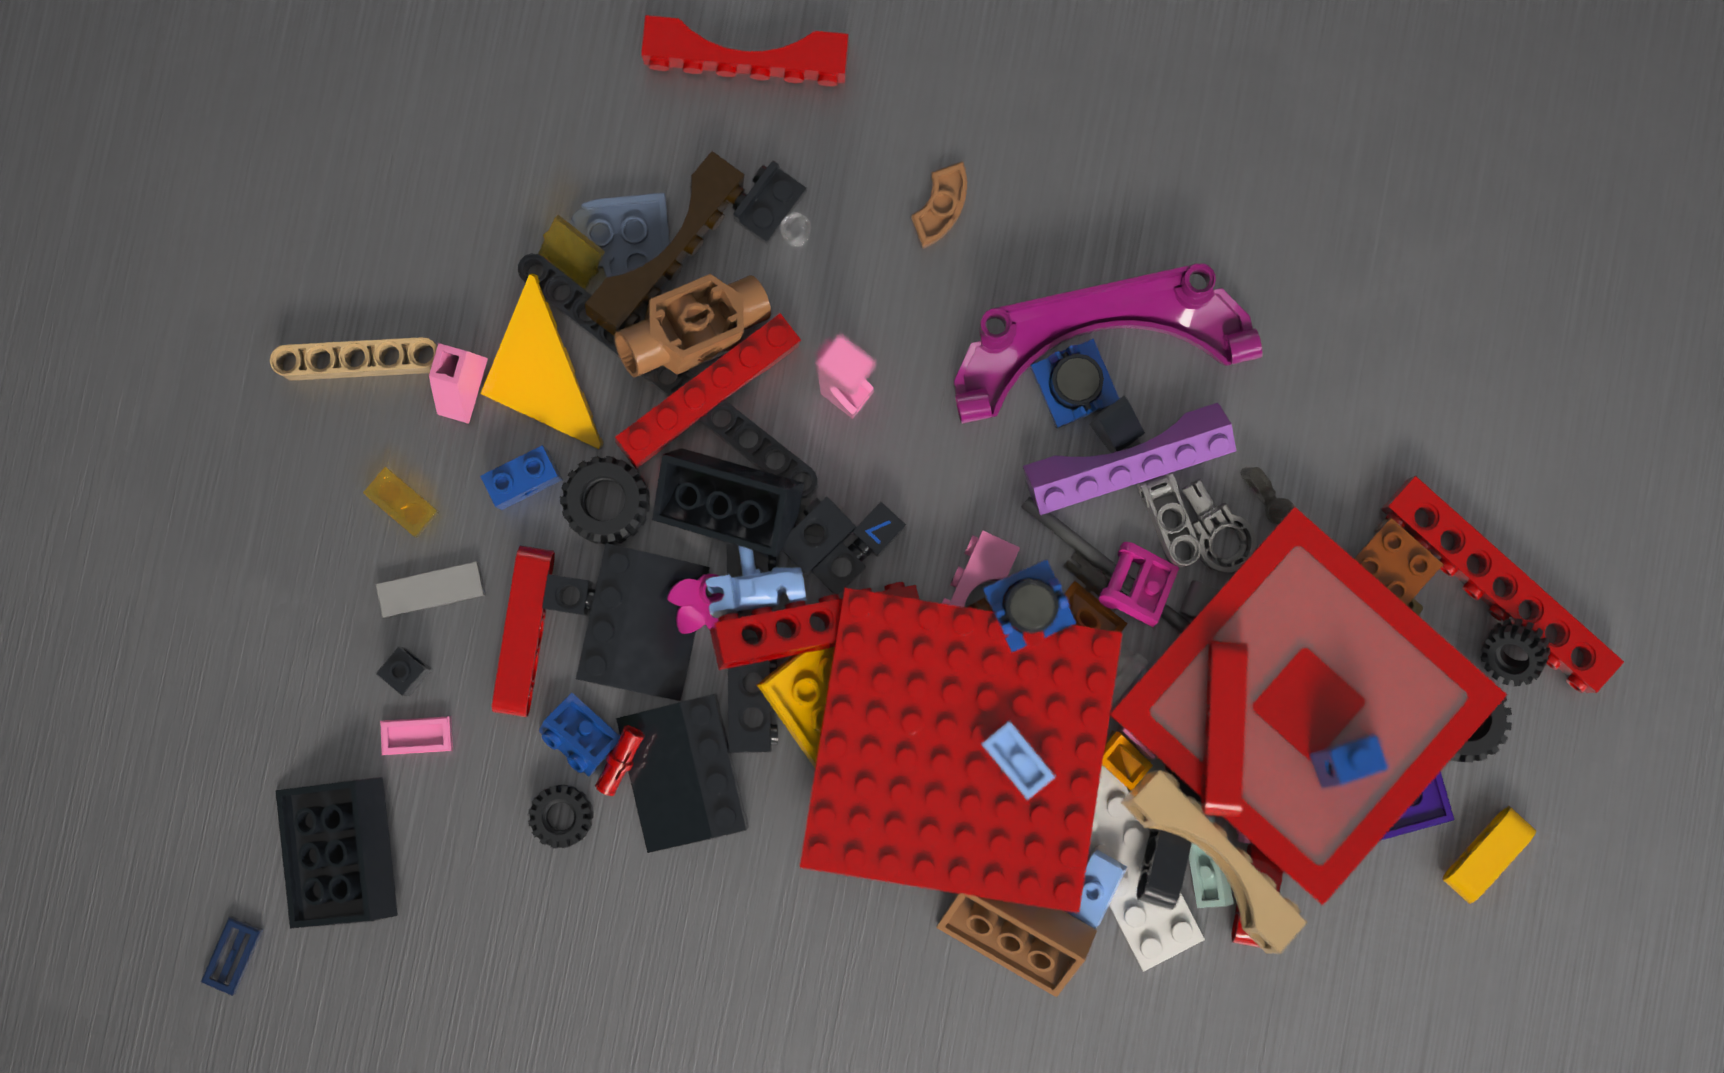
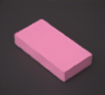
M451 716L380 721L382 755L453 751Z

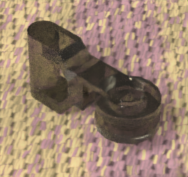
M1244 467L1241 470V476L1265 505L1267 519L1271 523L1278 525L1294 508L1293 503L1285 498H1276L1274 495L1276 491L1262 469L1258 467Z

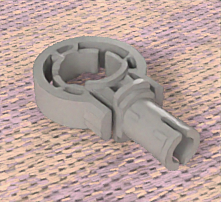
M1197 479L1190 483L1191 486H1185L1182 491L1197 513L1198 521H1194L1191 524L1197 534L1196 537L1201 548L1199 558L1207 567L1213 570L1235 572L1256 550V534L1252 526L1245 519L1233 515L1227 503L1219 506L1215 505L1202 480ZM1213 518L1216 525H1213L1210 519ZM1230 527L1237 532L1240 540H1247V545L1240 544L1237 553L1230 558H1218L1217 561L1228 563L1227 566H1219L1211 561L1207 552L1213 559H1217L1218 555L1212 549V540L1219 530Z

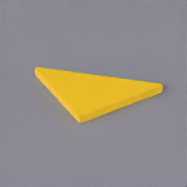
M531 273L527 278L481 394L600 449L604 442L598 434L592 419L594 417L575 376V369L557 331V324L548 301L546 302L538 283L540 282L538 276Z
M835 648L794 655L757 684L814 768H816Z

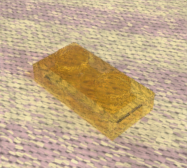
M384 467L363 492V494L416 538L419 537L439 513L436 508L387 467Z

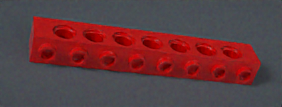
M1417 476L1407 479L1381 508L1386 514L1385 520L1392 518L1444 565L1440 570L1449 577L1455 575L1463 582V590L1475 600L1482 599L1490 607L1488 612L1496 620L1503 623L1504 620L1511 619L1513 625L1516 618L1523 619L1519 614V606L1525 601L1531 607V615L1527 620H1522L1523 626H1527L1528 622L1534 624L1532 628L1534 632L1540 628L1544 632L1541 639L1546 638V627L1549 624L1554 626L1557 631V638L1553 643L1549 642L1547 648H1550V654L1546 665L1554 670L1559 668L1568 676L1566 682L1579 693L1584 691L1586 693H1598L1624 663L1619 656ZM1417 509L1425 511L1428 515V523L1425 527L1419 526L1415 521L1414 516ZM1444 532L1449 533L1454 539V546L1451 550H1447L1441 545L1440 539ZM1470 555L1475 556L1479 560L1480 567L1477 573H1472L1467 568L1466 562ZM1496 578L1501 579L1505 584V593L1501 597L1493 591V582ZM1575 648H1578L1583 654V661L1579 666H1576L1571 660V653Z

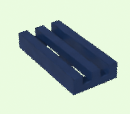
M229 917L201 983L231 996L235 995L263 929L250 926L251 924L238 921L235 917ZM236 928L239 930L218 980L213 979L215 971L232 932ZM248 933L251 936L247 942V945L237 965L234 975L230 981V984L227 985L225 984L226 980L237 958L243 941Z

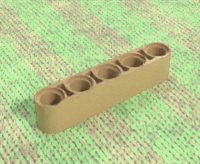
M424 337L282 345L273 350L270 355V365L274 372L288 380L430 373L438 345L429 338ZM427 347L433 348L434 354L432 359L427 363H420L418 357L421 350ZM397 349L399 351L397 362L392 365H386L384 360L386 353ZM358 351H363L365 354L364 362L358 367H352L350 362L352 355ZM324 353H329L331 358L329 365L323 369H318V357ZM289 355H295L296 364L294 368L284 371V359Z

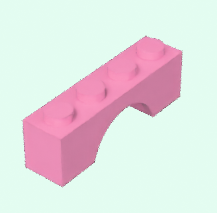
M985 531L981 532L979 538L972 535L964 553L970 556L965 569L958 566L950 584L956 589L951 600L944 598L942 604L964 607L969 594L977 586L985 582L999 581L1007 577L1020 547Z

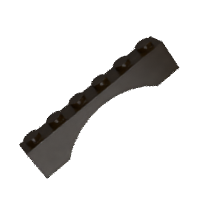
M711 151L691 175L689 210L682 227L672 242L658 256L643 266L624 274L607 277L585 303L586 315L614 336L616 332L639 323L641 319L639 314L646 305L648 306L649 300L661 295L662 290L660 288L667 280L672 282L679 275L683 268V264H681L688 254L694 256L704 242L702 237L709 229L714 231L720 225L725 216L724 210L729 204L734 205L737 198L745 192L743 188L745 174Z

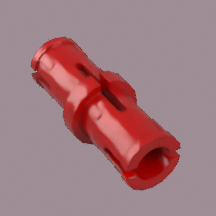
M632 726L624 727L614 750L608 753L605 768L595 784L599 792L608 796L616 794V790L626 771L631 770L634 764L632 759L645 737L639 729Z

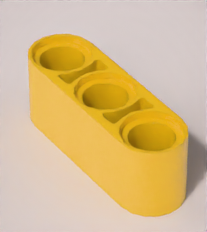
M1507 806L1492 819L1443 875V881L1468 904L1475 902L1535 836L1536 829L1511 806Z

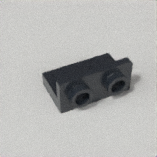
M774 160L768 167L765 165L760 167L752 180L755 185L748 194L743 192L732 207L735 210L733 213L734 221L767 245L807 192V188L781 170L779 164Z

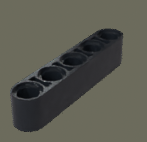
M1165 765L1164 771L1177 780L1179 783L1178 789L1186 797L1193 798L1201 805L1202 798ZM1150 828L1136 890L1137 900L1170 910L1175 908L1181 894L1192 842L1179 835Z

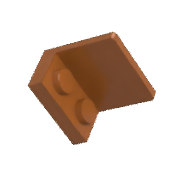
M1389 518L1383 520L1374 529L1376 534L1354 559L1403 603L1408 605L1444 564L1398 523Z

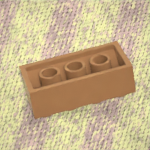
M955 893L936 927L1055 997L1061 993L1086 960L1097 930L1062 910Z

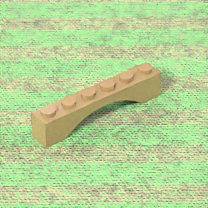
M1161 770L1147 773L1121 803L1145 828L1160 829L1179 835L1194 843L1209 855L1224 873L1234 892L1240 910L1242 929L1266 954L1281 953L1307 923L1300 915V908L1290 899L1283 898L1275 890V882L1268 875L1262 872L1259 873L1251 865V857L1241 848H1235L1226 839L1228 837L1226 831L1217 823L1210 822L1202 814V806L1193 798L1186 797L1178 789L1179 783L1172 775Z

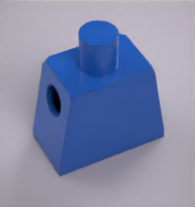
M1375 733L1309 754L1321 788L1340 786L1389 769L1378 736ZM1328 761L1330 762L1333 768L1334 775L1331 773L1329 769Z

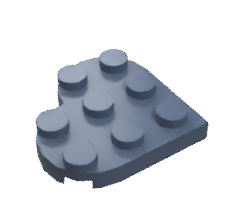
M665 193L604 198L583 203L581 208L573 214L571 220L569 219L567 223L566 238L570 250L581 264L592 268L604 269L606 278L624 274L643 266L658 256L670 244ZM667 281L660 288L661 290H664L666 288Z

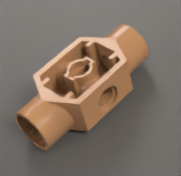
M709 274L650 299L644 320L616 332L614 336L615 345L623 365L633 377L640 376L660 366H665L678 375L726 354L736 347L745 329L770 319V303L763 286L752 275L727 285L712 274Z

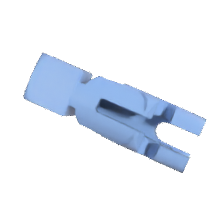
M741 546L738 547L743 576L731 577L730 575L711 577L706 580L710 593L724 594L721 601L711 603L709 606L711 616L714 618L739 611L778 606L780 603L779 597L782 593L788 595L790 603L802 600L807 601L801 567H774L770 572L760 573V570L755 567L753 550Z

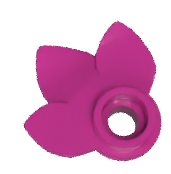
M705 574L698 580L686 578L671 588L667 595V600L674 605L680 606L676 616L677 627L680 633H692L704 625L710 630L713 624L718 622L717 618L711 616L709 606L711 603L721 601L724 594L714 593L708 597L706 595V580L711 577H718L719 575Z

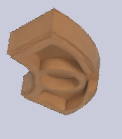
M963 161L931 172L933 188L930 199L922 209L911 215V220L922 249L944 237L954 226L961 214L967 191V176Z

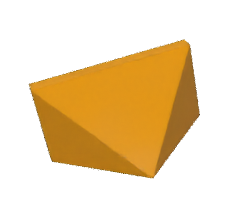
M1114 730L1110 732L1106 739L1102 765L1125 785L1128 790L1132 791L1153 765L1121 733Z

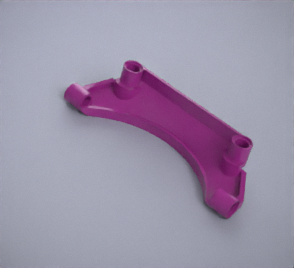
M1203 263L992 308L981 319L979 325L981 341L970 344L953 383L960 422L964 424L996 417L1007 394L1030 365L1058 345L1094 331L1113 328H1136L1165 333L1201 349L1224 366L1262 358L1260 336L1257 329L1252 327L1250 316L1223 288L1213 290L1216 275L1209 265ZM1193 274L1201 275L1205 279L1206 287L1204 289L1194 288L1190 283L1189 277ZM990 319H999L1003 322L1005 330L1000 334L990 333L987 330L986 322Z

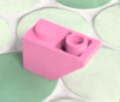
M438 343L429 374L437 415L469 424L488 358Z

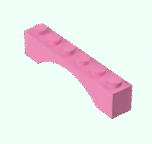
M839 335L834 342L828 339L816 354V357H818L817 369L820 393L853 419L874 393V387L866 378L875 368V361Z

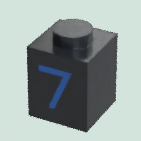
M880 502L853 530V535L857 538L853 543L866 556L874 553L878 557L905 529L906 524L886 505Z

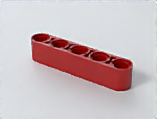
M521 545L518 548L493 693L492 712L520 717H528L547 612L542 607L548 574L553 575L554 550Z
M1211 640L1209 643L1201 801L1203 815L1239 817L1242 810L1248 676V645L1246 642Z

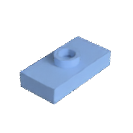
M1010 721L982 743L984 748L1027 800L1055 778Z
M1096 850L1086 867L1080 912H1065L1096 929L1110 905L1127 866Z

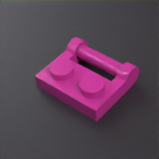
M1123 542L1117 553L1119 560L1107 588H1104L1100 594L1099 602L1105 607L1117 608L1139 621L1154 627L1159 622L1179 567L1134 543ZM1132 562L1141 565L1131 592L1127 596L1120 591Z

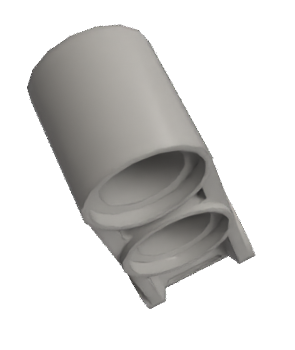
M1171 472L1136 484L1168 562L1179 568L1187 567L1196 562L1200 557V544L1180 497L1179 488L1173 473ZM1164 485L1163 487L1158 488L1156 490H1151L1152 488H1155L1157 486ZM1169 510L1176 513L1179 520L1176 528H1168L1163 524L1162 514L1164 511ZM1177 543H1186L1190 547L1191 556L1188 560H1180L1175 555Z

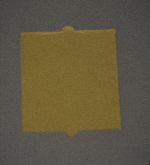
M557 215L550 229L543 234L545 239L538 254L583 289H587L592 277L599 273L597 267L605 251L564 218Z

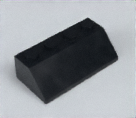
M679 448L662 454L652 520L776 557L779 555L798 518L804 482Z

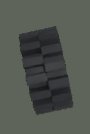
M1516 618L1513 625L1511 619L1504 620L1503 624L1497 623L1491 629L1481 648V652H1483L1481 662H1486L1485 670L1487 672L1494 670L1492 678L1497 680L1501 676L1504 678L1502 683L1506 685L1509 684L1510 680H1514V686H1521L1523 681L1526 685L1531 684L1533 679L1537 680L1549 659L1550 648H1547L1549 644L1548 638L1541 639L1544 632L1540 628L1534 632L1532 630L1534 624L1528 622L1527 626H1523V619ZM1506 644L1519 646L1527 653L1528 659L1521 661L1509 657L1504 652L1503 646Z
M556 785L544 789L531 802L533 804L528 811V815H530L528 824L533 829L532 834L540 839V843L543 845L547 844L551 846L550 848H567L578 843L586 836L592 826L593 812L591 811V802L586 799V795L582 791H578L573 786ZM556 803H565L573 810V823L565 830L553 828L548 821L549 809Z

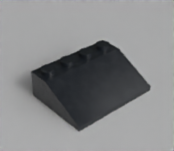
M606 543L576 680L681 701L696 631L688 634L679 632L676 616L680 606L669 602L667 595L671 588L679 581L686 578L698 580L701 576L709 574L710 567Z
M717 694L616 718L620 736L625 726L635 727L645 735L632 759L634 764L628 773L647 853L709 840L748 829L732 756L729 753V744Z
M383 777L275 790L290 929L370 922L398 916Z

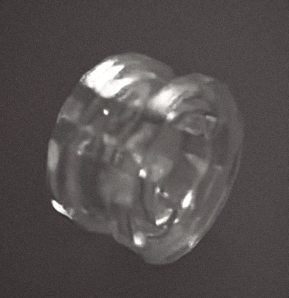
M790 213L781 222L782 238L789 245L800 246L810 238V222L803 214ZM795 221L800 223L801 228H806L804 234L799 232L800 237L797 238L792 237L791 231H786L787 226L792 227V222Z

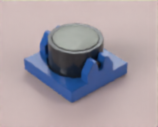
M1094 339L1079 345H1071L1063 351H1057L1048 358L1030 365L1056 428L1105 409L1120 399Z
M1047 559L982 588L1004 635L1009 634L1006 640L1012 652L1028 646L1023 640V632L1037 633L1043 631L1045 638L1076 624L1069 609L1068 599L1064 595L1062 586L1055 577Z

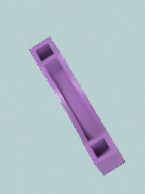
M1214 403L1185 413L1174 425L1160 435L1132 448L1089 457L1055 455L1024 465L1023 469L1029 493L1039 514L1043 515L1236 452V446L1230 420L1219 403Z

